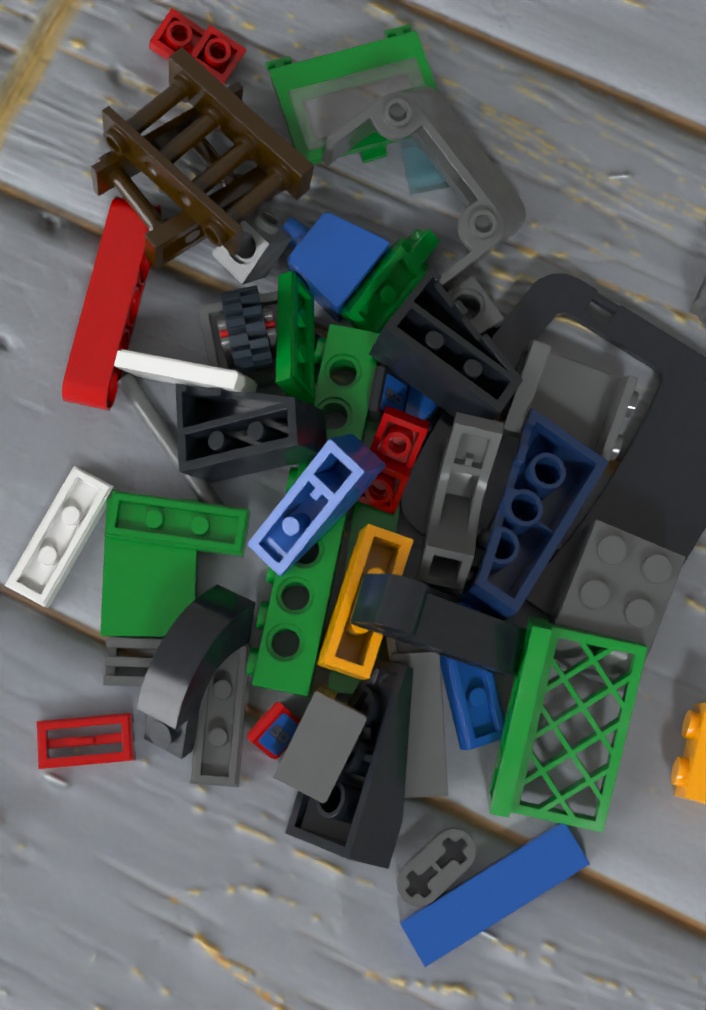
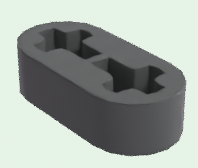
M456 827L445 828L437 833L399 870L396 882L401 898L409 905L416 907L427 906L437 899L475 861L476 846L472 837L464 830ZM448 837L454 842L459 841L461 838L464 839L466 844L461 849L465 855L464 859L458 863L456 859L451 858L440 867L436 861L446 851L442 844L444 840ZM433 866L436 872L426 882L430 889L428 893L422 895L421 892L415 891L409 894L406 891L410 885L407 875L411 871L421 875L429 867Z

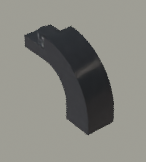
M217 584L197 597L175 620L157 648L141 687L137 709L147 714L145 740L180 759H183L193 751L199 710L204 693L221 664L231 654L249 642L256 602Z

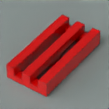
M134 713L36 721L38 769L136 761V751H134L135 732H133L132 724L134 723ZM121 724L122 733L48 739V730ZM122 743L123 752L49 758V749Z

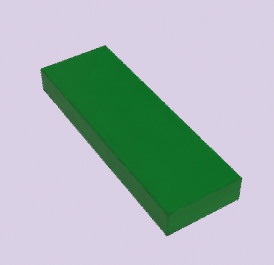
M289 271L278 275L276 383L289 397H295L308 404H312L314 400V296L296 273Z
M112 490L104 536L110 539L244 557L251 511L244 508Z

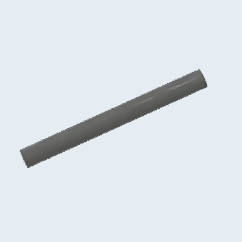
M125 375L117 382V385L179 471L177 437L133 375ZM180 473L201 503L225 506L208 481Z

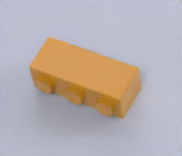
M367 524L359 531L315 665L359 680L370 678L383 635L360 628L349 622L363 574L388 573L402 576L413 539L371 524Z

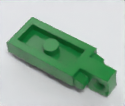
M415 229L407 239L400 238L389 248L339 313L355 329L381 333L387 322L427 274L426 270L429 265L425 261L440 243V240L430 229Z

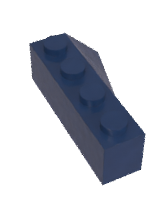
M533 408L529 410L482 562L460 595V598L480 612L503 621L518 613L609 461Z

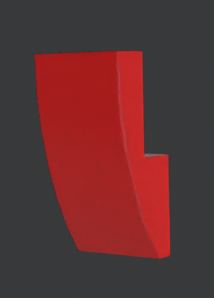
M173 8L170 9L149 41V49L168 61L173 53L183 47L224 85L247 50L213 26L209 25L207 30H205Z
M386 406L370 450L386 466L357 501L394 515L429 429L430 422Z

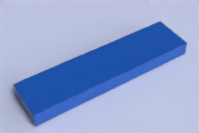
M556 823L445 892L432 903L421 907L400 920L399 923L424 967H427L585 868L590 862L568 826Z

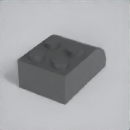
M595 520L584 527L548 621L550 624L644 643L648 647L645 657L646 661L686 557L602 521ZM558 638L554 658L560 667L568 669L587 657L579 642ZM587 644L592 653L602 648ZM615 650L598 660L610 681H613L629 671L633 654ZM593 664L577 673L604 686L606 685ZM625 685L621 686L616 690L619 692H624Z

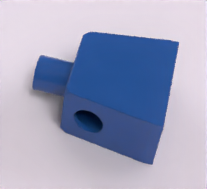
M330 212L323 213L311 229L295 217H291L282 227L293 237L288 244L293 249L288 258L289 271L296 273L313 294L314 300L339 323L343 318L339 312L389 250L390 243L384 238Z

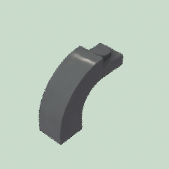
M456 412L434 488L421 549L417 581L460 591L464 590L475 555L477 528L484 494L503 435L504 423Z

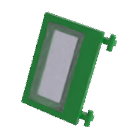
M410 24L385 30L386 39L292 63L290 56L265 62L266 71H269L292 145L313 165L322 163V156L328 137L384 95L416 86H429L438 91L417 30L411 31ZM376 130L341 157L359 152L362 164L387 157V144L398 141L388 140Z

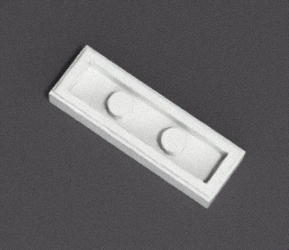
M123 349L117 352L114 363L115 367L136 377L171 384H186L197 388L210 389L211 387L231 392L255 393L258 385L253 379L235 370Z
M74 466L5 586L49 609L105 511L107 498H111L112 490L116 491V488Z

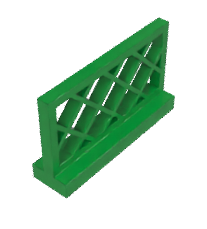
M533 616L528 617L524 650L517 677L514 678L487 796L490 814L509 818L510 813L603 833L648 649L646 644L550 624L547 619ZM558 638L579 642L587 657L563 671L554 658ZM587 644L602 648L592 653ZM615 650L633 654L629 671L613 681H610L598 660ZM593 664L606 685L581 699L570 683L569 678ZM553 666L558 675L549 680L551 667ZM564 683L576 703L552 718L543 704L545 693ZM625 685L623 697L621 698L616 689ZM612 693L620 705L618 717L600 728L587 707ZM582 711L595 731L570 745L558 725ZM542 712L547 721L538 726ZM553 729L565 749L541 763L533 751L534 740ZM614 731L612 743L610 744L606 735ZM601 739L609 752L607 763L588 773L577 753ZM571 757L584 777L560 791L547 771ZM531 758L536 767L528 771ZM541 775L554 793L553 796L540 804L521 800L524 785ZM603 777L601 788L599 789L595 782ZM590 785L598 798L594 816L574 812L566 799ZM560 803L564 810L554 808V806Z

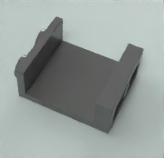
M537 340L527 343L524 346L516 369L523 381L501 411L498 422L504 423L503 433L520 439L528 412L533 408L607 461H614L623 443V435L619 434L625 417L631 416L638 401L639 393L634 391L638 378L632 375L618 378L550 353L552 346Z

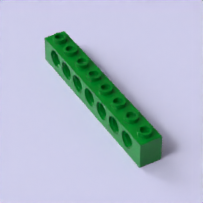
M330 324L327 338L319 337L314 364H319L321 367L318 381L314 380V400L310 405L324 410L325 416L331 412H338L347 419L346 423L339 429H329L326 427L327 441L330 438L353 433L363 443L375 368H378L380 362L369 355V352L380 333ZM339 370H348L356 378L351 384L341 386L335 384L331 377ZM312 460L301 462L299 468L291 466L287 479L286 493ZM349 510L315 543L319 549V555L315 561L309 564L296 562L281 577L268 566L266 583L273 584L270 602H261L256 628L263 630L260 648H251L246 669V675L253 676V686L310 698L317 667L315 664L322 643ZM292 587H302L309 592V601L300 610H291L284 605V595ZM283 632L295 633L300 640L297 652L289 657L279 656L274 650V641Z

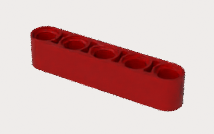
M114 197L109 208L62 384L63 401L107 411L111 410L119 388L117 382L121 379L123 372L122 369L114 366L116 355L121 349H129L151 265L145 256V234L148 232V228L123 197ZM151 203L162 217L161 206Z

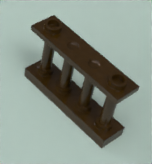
M183 47L169 57V87L127 121L109 105L102 110L103 139L110 150L116 155H124L202 226L205 236L211 243L217 247L223 246L233 256L241 250L243 228L239 224L278 190H286L293 198L298 200L310 189L314 165ZM179 102L190 103L202 116L161 150L158 151L140 135ZM213 130L216 132L221 131L234 143V146L194 180L191 181L173 165ZM245 160L254 161L267 173V176L226 211L206 195Z
M239 82L227 87L242 101L243 86ZM193 107L143 137L159 151L201 117L202 114ZM206 137L192 148L207 168L221 157ZM110 151L102 155L91 166L93 190L100 196L115 187L148 228V232L145 234V256L155 269H158L207 238L202 230V226L185 211L171 219L162 218L131 179V177L141 171L124 155L118 156ZM258 165L244 175L231 172L220 182L222 187L208 197L226 211L266 177L267 173ZM278 190L268 200H270L271 198L275 197L283 191Z

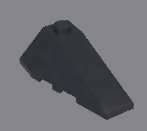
M375 659L370 678L359 682L347 705L366 714L367 721L328 800L325 803H321L298 791L285 834L348 860L389 869L403 822L413 668Z

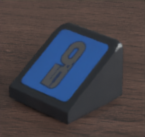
M383 366L375 368L368 405V419H370V422L380 423L386 406L405 412L409 394V384Z

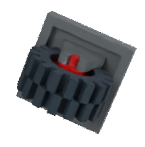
M255 285L221 292L222 302L199 306L198 311L209 366L238 371L253 379L258 384L257 388L276 385L278 291L259 295L258 287Z

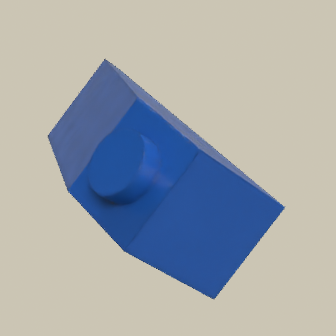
M353 433L330 438L247 545L280 577L285 575L362 496L386 464Z

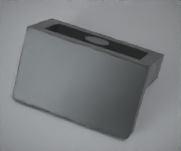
M323 684L315 691L273 778L321 803H325L328 800L367 721L366 714L335 699L338 692Z

